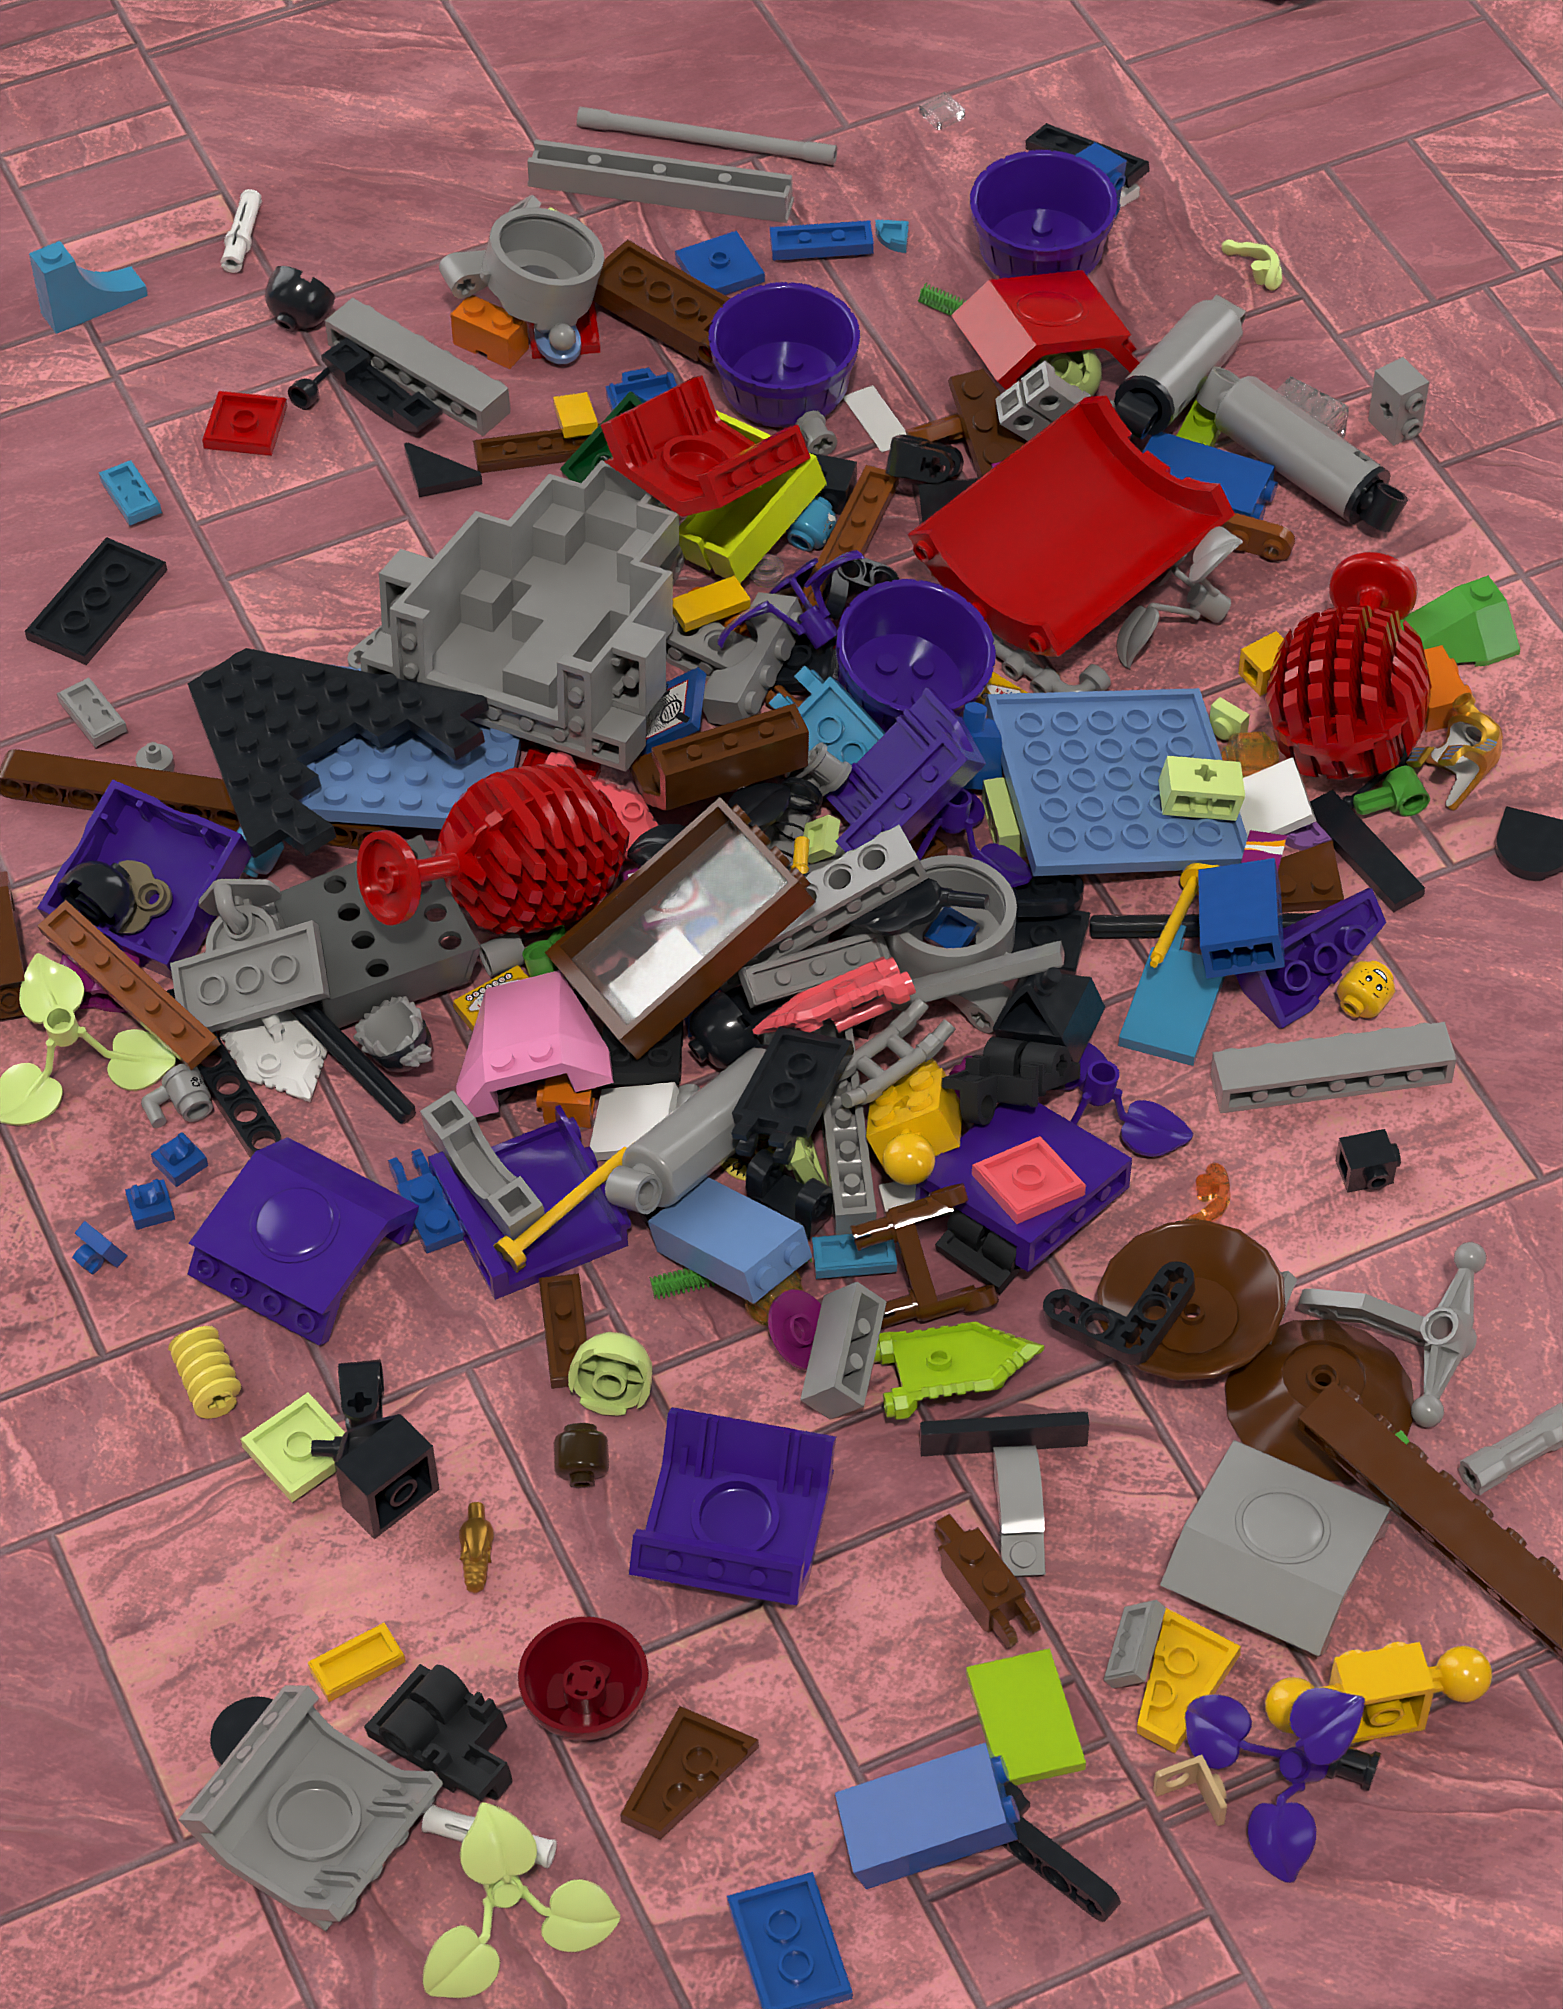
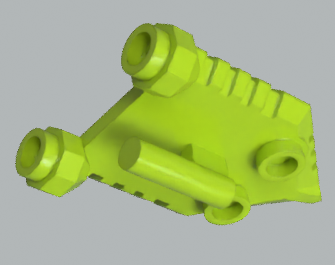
M976 1321L961 1323L951 1327L947 1325L940 1326L937 1329L933 1327L923 1331L921 1329L913 1330L909 1333H906V1331L880 1333L873 1363L880 1362L881 1365L895 1362L902 1386L891 1388V1392L883 1393L886 1418L894 1417L895 1420L909 1418L917 1409V1401H922L923 1398L929 1397L930 1400L937 1399L938 1396H943L944 1398L951 1397L952 1394H956V1396L964 1395L970 1391L978 1393L1000 1389L1004 1386L1009 1376L1013 1375L1016 1370L1020 1369L1024 1363H1027L1035 1355L1042 1353L1045 1347L1042 1344L1021 1337L1015 1338L1013 1334L1005 1333Z

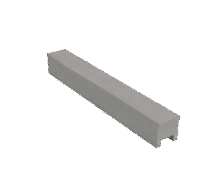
M537 139L534 142L533 155L527 161L529 177L527 184L529 187L783 223L788 222L794 203L792 175Z

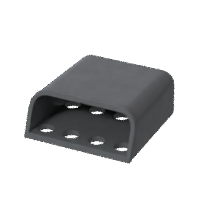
M422 835L406 841L416 859L433 857ZM357 861L280 891V898L274 902L280 929L311 920L319 925L330 997L315 1001V1004L338 1028L364 1019L365 1013H371L372 1006H380L384 1000L390 1001L391 997L397 998L400 996L403 998V996H407L409 1002H415L468 983L481 947L459 905L447 889L444 879L430 881L429 883H431L432 888L427 893L421 894L419 906L415 914L408 921L391 926L379 922L367 908L358 884ZM440 908L445 910L447 914L441 921L432 922L428 920L426 913L431 909ZM448 936H456L461 940V944L455 949L447 950L442 947L440 941Z

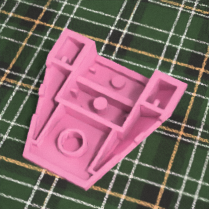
M560 970L485 990L456 1085L457 1095L475 1118L499 1112L497 1090L567 1073L575 1092L614 1083L610 1051Z

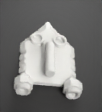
M289 1010L218 1030L221 1032L219 1034L221 1039L226 1041L225 1046L227 1050H231L230 1055L237 1061V1066L246 1080L259 1085L265 1083V1087L271 1089L276 1087V1091H286L288 1095L308 1102L311 1101L318 1081L316 1078L321 1073L320 1068L323 1067V1059L326 1058L328 1050Z

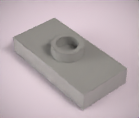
M90 678L57 693L59 703L94 747L127 731L125 721Z
M1152 1600L1124 1607L1104 1676V1681L1113 1689L1145 1682L1166 1609L1159 1601Z

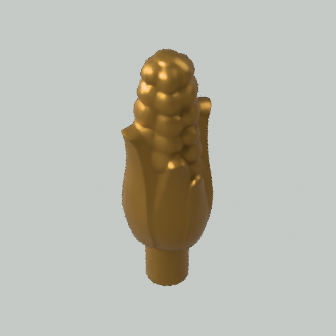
M472 1502L468 1505V1520L463 1523L459 1530L461 1544L459 1560H463L466 1589L472 1593L482 1591L486 1584L487 1565L491 1563V1546L494 1537L491 1523L485 1520V1506L480 1502Z

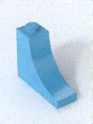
M61 241L29 253L40 311L56 334L148 296L146 285L131 266L109 272H97L81 268L76 265L75 260Z

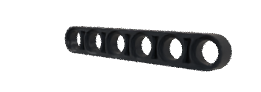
M174 988L167 990V992L175 999ZM214 1031L212 1033L217 1037L220 1045L208 1056L216 1055L222 1060L214 1067H205L199 1063L197 1068L210 1092L211 1098L251 1158L254 1152L259 1150L253 1146L258 1139L269 1137L278 1142L282 1140L281 1134ZM228 1082L239 1085L238 1090L232 1094H222L218 1091L220 1086ZM244 1110H252L257 1113V1116L248 1122H241L236 1119L237 1114Z

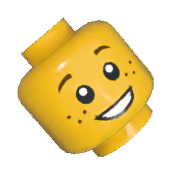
M1360 961L1355 963L1337 986L1341 1008L1348 1015L1355 1018L1360 1016L1370 1019L1378 1016L1395 993L1394 977L1391 971L1378 961Z

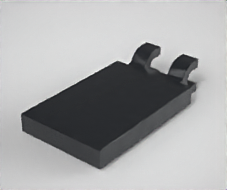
M778 1027L732 1112L736 1125L731 1135L733 1139L740 1140L735 1149L736 1154L752 1158L757 1147L759 1134L769 1135V1146L777 1147L772 1156L773 1162L789 1165L794 1155L797 1136L809 1139L854 1053L852 1041Z

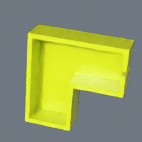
M716 410L717 415L725 424L756 444L771 436ZM809 453L811 458L721 508L688 515L679 525V545L685 559L709 571L713 567L714 572L724 578L735 575L741 584L827 484L817 457Z

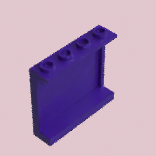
M1039 1102L1036 1107L999 1103L990 1123L987 1125L974 1123L969 1131L960 1138V1147L941 1153L935 1158V1166L930 1176L923 1182L916 1184L915 1201L929 1197V1193L937 1189L964 1183L968 1201L953 1207L1017 1246L1015 1264L1029 1272L1130 1187L1132 1158ZM1041 1136L1085 1183V1195L1016 1224L972 1176V1165Z
M561 1105L555 1106V1122L491 1147L500 1161L514 1176L522 1177L543 1204L545 1213L598 1168L593 1150L590 1146L584 1148L580 1141L582 1137L574 1117L567 1118ZM441 1151L428 1157L430 1172L432 1176L436 1175L443 1189L442 1194L447 1204L451 1206L458 1220L459 1227L463 1232V1241L495 1300L539 1282V1278L558 1275L628 1246L627 1229L631 1228L629 1215L625 1208L617 1207L607 1200L605 1181L523 1251L526 1257V1266L516 1273L510 1262H506L503 1259L502 1253L493 1246L504 1237V1234L453 1170L444 1152Z

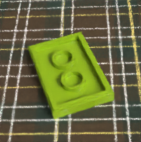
M1050 1648L966 1667V1677L986 1743L995 1757L999 1755L1003 1757L1010 1782L1015 1785H1021L1086 1769L1085 1757Z

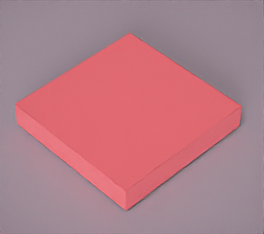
M1041 1136L972 1165V1176L1016 1224L1085 1195V1183Z

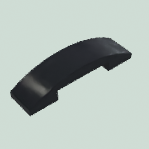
M347 337L321 355V359L327 368L357 400L376 415L399 428L418 432L443 414L442 408L422 393L417 391L413 395L409 394L372 366L370 354Z

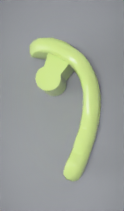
M1226 240L1222 243L1221 249L1226 255L1233 256L1238 254L1243 257L1249 256L1257 259L1251 265L1256 284H1264L1267 289L1272 291L1280 287L1282 283V269L1279 257L1272 248L1265 244L1239 243L1233 240Z

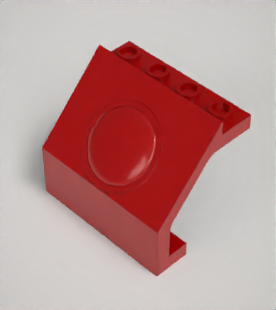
M1083 270L988 280L951 315L996 381L1006 390L1016 382H1021L1018 377L1034 362L1045 355L1102 348L1110 352L1130 373L1140 364L1133 354L1137 347L1129 339L1132 334Z
M702 375L693 377L600 425L612 457L604 462L681 517L721 508L811 458L798 424L789 426L757 444L725 424L716 413Z

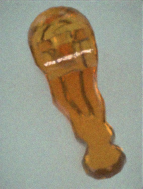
M1212 1162L1207 1166L1206 1174H1201L1196 1178L1198 1200L1208 1202L1213 1198L1215 1199L1200 1212L1188 1216L1185 1220L1176 1222L1197 1220L1214 1222L1223 1216L1231 1200L1229 1177L1223 1165Z

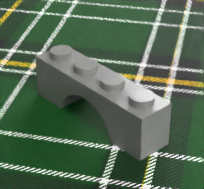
M758 592L750 606L752 608L768 600L769 603L799 625L801 624L798 617L803 614L797 597ZM766 613L746 621L745 623L752 640L757 642L755 648L740 663L726 669L713 671L705 685L702 706L709 723L725 725L754 716L760 711L770 687L775 684L784 662L789 659L791 650L799 637L792 627L773 613Z
M454 1090L420 1111L427 1136L440 1152H444L453 1170L504 1236L507 1235L512 1240H515L545 1214L543 1204L522 1177L514 1176L497 1157L483 1135L476 1118Z

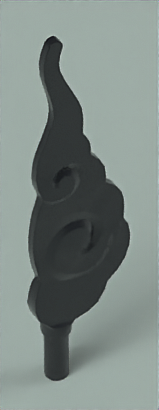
M764 870L761 882L779 891L781 887ZM928 878L853 920L848 925L858 929H869L876 934L885 936L899 935L917 925L931 922L937 917L943 907L957 906L987 910L990 897L988 894L954 891L952 888L941 887L936 880Z

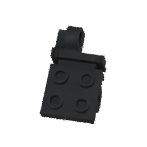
M607 987L610 990V992L615 996V998L621 1003V1005L627 1010V1012L633 1017V1019H635V1017L619 1000V998L614 994V992L609 987ZM683 1020L638 1060L604 1023L602 1039L611 1055L614 1081L611 1084L652 1085L675 1082L676 1085H679L682 1073Z
M992 1037L987 1041L983 1055H973L966 1058L965 1070L942 1078V1088L960 1090V1110L965 1122L987 1125L994 1116L997 1103L1036 1107L1038 1106V1097L1045 1096L1046 1091L1064 1089L1066 1083L1080 1079V1063L1071 1062L1070 1051L1066 1046Z
M954 1208L948 1219L947 1231L935 1244L936 1250L984 1284L994 1285L996 1292L1001 1294L1022 1269L1015 1264L1017 1246Z
M419 1664L364 1726L368 1737L423 1770L437 1772L439 1779L444 1783L442 1786L453 1793L458 1787L480 1801L485 1796L497 1800L512 1783L507 1762L487 1751L500 1736L501 1732L507 1728L502 1711L496 1708L494 1700L488 1698L485 1702L482 1693L478 1691L474 1695L470 1693L464 1682L453 1671L443 1665L437 1664L430 1670Z

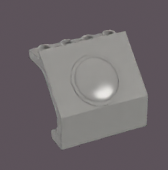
M1234 1440L1185 1523L1160 1586L1310 1653L1321 1656L1326 1653L1332 1639L1330 1633L1339 1611L1376 1540L1382 1539L1386 1535L1390 1522L1386 1519L1391 1508Z
M285 1685L178 1820L221 1866L319 1928L327 1931L333 1921L339 1922L353 1911L358 1896L367 1884L373 1882L380 1875L383 1869L382 1864L394 1849L405 1842L409 1835L408 1830L419 1815L425 1813L432 1806L435 1794L444 1783L433 1771L401 1770L334 1729L313 1707L319 1697L309 1686Z

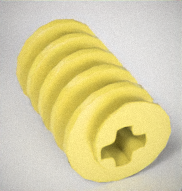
M201 1326L183 1332L170 1342L168 1348L171 1351L172 1360L176 1364L178 1374L182 1377L183 1386L187 1390L189 1400L193 1403L195 1414L200 1418L206 1419L228 1414L237 1403L235 1396L241 1390L240 1381L235 1378V1370L229 1365L230 1358L224 1352V1344L218 1339V1330L213 1326Z

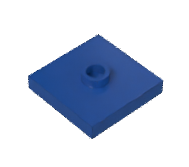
M737 231L675 251V260L685 273L724 295L765 282L764 271Z

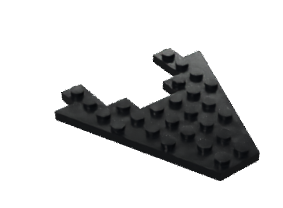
M245 648L187 683L253 858L260 856L283 840L303 855L308 856L336 838L334 825L309 809L299 800L321 787L319 775L308 768L307 765L359 733L379 748H382L411 730L454 760H458L485 742L483 730L470 722L489 710L485 696L399 679L393 674L379 675Z

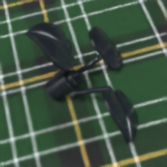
M754 783L737 790L729 799L728 806L732 808L737 804L752 820L748 824L750 828L757 825L760 829H764L775 823L785 812L791 798L790 788L778 783ZM672 823L651 828L634 841L628 850L627 857L633 860L639 867L643 866L686 826ZM735 838V853L730 856L722 855L712 862L707 863L705 861L701 864L699 881L702 888L713 897L730 905L748 909L752 895L762 879L764 869L749 853L742 852V845Z

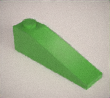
M1489 575L1451 589L1410 613L1405 619L1400 620L1403 631V622L1406 620L1419 634L1424 650L1443 645L1449 658H1453L1456 663L1474 662L1475 667L1488 666L1520 654V646L1507 600Z

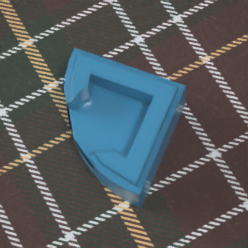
M875 220V233L880 243L893 251L906 253L909 221Z

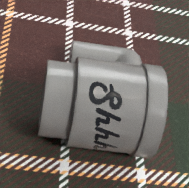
M179 1064L166 1072L162 1078V1086L145 1095L141 1100V1105L153 1128H160L167 1122L159 1105L171 1099L176 1111L188 1122H195L205 1118L213 1108L210 1101V1092L201 1077L199 1069L196 1066L191 1071L185 1064Z

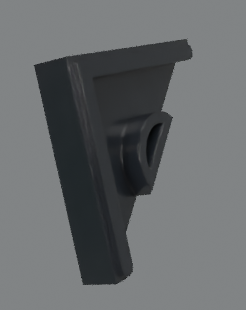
M404 443L405 455L419 497L483 484L480 471L414 444Z

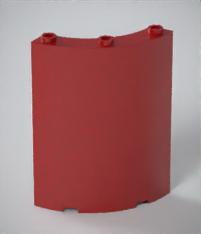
M1107 395L1083 398L907 535L913 544L915 556L926 564L943 588H948L958 593L968 603L970 602L983 616L984 622H987L991 632L1005 641L1036 655L1059 657L1196 547L1209 531L1215 527L1222 526L1235 513L1220 483H1207L1189 477L1181 480L1171 475L1170 467L1147 450L1142 453L1129 440L1132 436L1131 431L1121 420Z

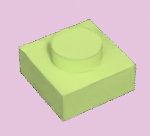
M1219 697L1211 705L1209 719L1214 734L1236 747H1239L1244 742L1240 740L1241 738L1245 737L1247 739V734L1243 733L1248 732L1250 714ZM1238 736L1240 737L1238 741L1239 745L1236 743Z
M826 815L805 824L803 836L810 840L809 863L812 864L836 854L838 844L835 841L839 838L840 819Z

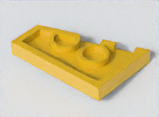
M1166 1608L1159 1640H1157L1150 1678L1147 1682L1137 1723V1734L1176 1753L1187 1737L1185 1712L1188 1705L1201 1696L1214 1695L1240 1657L1241 1646Z

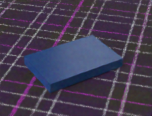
M813 1872L727 1896L730 1914L761 2009H820L853 1999V1991Z

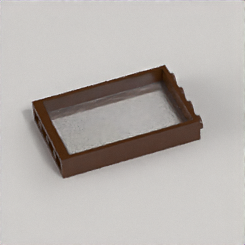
M721 797L545 951L547 956L605 1025L637 1060L816 902L806 891V888L811 884L796 867L789 871L786 867L791 862L775 845L769 850L766 846L771 841L757 825L750 829L747 825L752 820L737 804L730 808Z

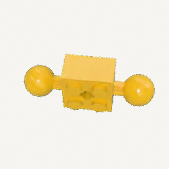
M933 1058L927 1062H922L895 1082L893 1086L891 1085L883 1091L880 1097L869 1103L866 1138L886 1174L895 1182L903 1185H916L923 1182L934 1169L936 1155L960 1147L962 1124L960 1100L954 1089L942 1088V1078L947 1076L943 1068H940Z
M1393 1642L1382 1649L1366 1652L1350 1650L1339 1657H1334L1329 1686L1319 1688H1330L1348 1694L1360 1695L1365 1698L1361 1722L1352 1743L1425 1730L1434 1693L1443 1692L1448 1698L1457 1702L1475 1701L1482 1697L1489 1689L1492 1681V1669L1486 1656L1470 1646L1453 1647L1440 1657L1436 1666L1428 1667L1420 1642L1410 1644ZM1288 1677L1276 1682L1269 1690L1265 1701V1710L1270 1722L1284 1733L1295 1734L1290 1725V1714L1293 1704L1304 1691L1315 1687L1305 1679L1298 1677Z

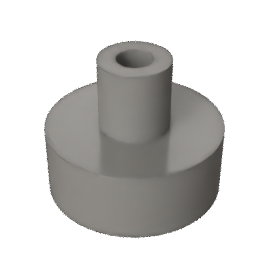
M148 743L136 754L137 767L174 771L175 764L172 751L163 744Z

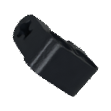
M897 435L892 437L885 473L899 478L939 483L958 475L964 466V458L962 453L953 446L931 442L916 436ZM936 457L940 458V463L935 464Z
M867 558L847 561L840 568L829 574L821 585L820 592L825 606L830 612L829 618L837 621L843 612L845 603H851L860 593L868 591V588L879 583L899 580L897 573L891 567Z
M761 1149L753 1157L746 1171L747 1197L803 1225L807 1240L809 1241L832 1215V1188L815 1178L809 1179L805 1184L800 1183L784 1173V1164L773 1162L772 1156L774 1153L767 1149Z

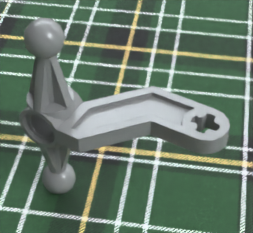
M1465 1242L1456 1249L1454 1262L1458 1272L1439 1306L1430 1311L1426 1317L1365 1293L1322 1289H1303L1297 1307L1300 1311L1312 1317L1362 1323L1418 1346H1424V1395H1421L1414 1401L1411 1407V1415L1418 1425L1426 1428L1434 1427L1441 1422L1444 1416V1407L1440 1401L1441 1395L1460 1361L1473 1352L1477 1343V1335L1472 1328L1475 1320L1474 1274L1483 1269L1486 1264L1487 1255L1484 1248L1474 1242Z

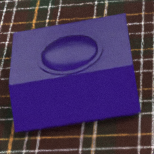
M927 687L910 709H906L903 712V716H899L896 719L897 722L857 763L854 762L852 764L851 772L845 782L837 790L824 795L851 825L835 841L845 853L857 849L874 839L879 833L890 830L897 825H900L910 842L986 765L962 717L957 716L933 689Z
M287 1137L254 1152L188 1244L194 1246L195 1249L187 1275L321 1346L329 1341L338 1308L346 1289L382 1239L386 1237L400 1245L409 1241L419 1205Z
M671 1407L667 1416L661 1470L645 1530L636 1529L633 1534L629 1575L797 1606L809 1581L834 1469L832 1467L836 1436Z

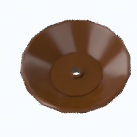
M1207 1220L1168 1222L1135 1236L1110 1259L1097 1288V1303L1124 1316L1129 1314L1159 1269L1165 1264L1175 1261L1183 1262L1189 1265L1194 1272V1295L1152 1356L1146 1362L1134 1365L1144 1372L1181 1381L1213 1379L1245 1366L1273 1341L1286 1310L1284 1277L1268 1250L1240 1229ZM1179 1278L1176 1282L1169 1281L1170 1291L1176 1283L1184 1285L1183 1279ZM1152 1306L1143 1315L1147 1319L1158 1320L1165 1316L1166 1310L1159 1306ZM1189 1314H1199L1193 1318L1187 1316ZM1098 1320L1105 1332L1109 1324L1103 1320ZM1140 1335L1133 1344L1126 1342V1348L1130 1349L1134 1344L1141 1346Z
M1330 1319L1292 1320L1279 1325L1272 1343L1268 1344L1249 1364L1230 1371L1225 1383L1227 1417L1242 1444L1328 1481H1349L1354 1478L1297 1429L1298 1417L1327 1387L1318 1385L1317 1382L1322 1381L1329 1385L1334 1381L1341 1388L1346 1385L1353 1389L1363 1400L1361 1406L1373 1416L1378 1413L1385 1417L1396 1430L1394 1434L1402 1430L1406 1437H1408L1414 1420L1411 1415V1407L1414 1403L1412 1381L1395 1353L1365 1330Z

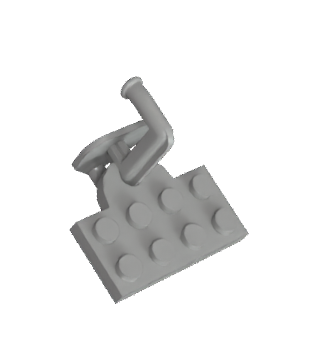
M218 879L214 881L198 900L201 909L210 915L219 916L212 923L207 934L205 953L170 963L175 1000L211 1032L330 997L319 925L311 920L280 929L274 904L281 896L280 888L269 880Z

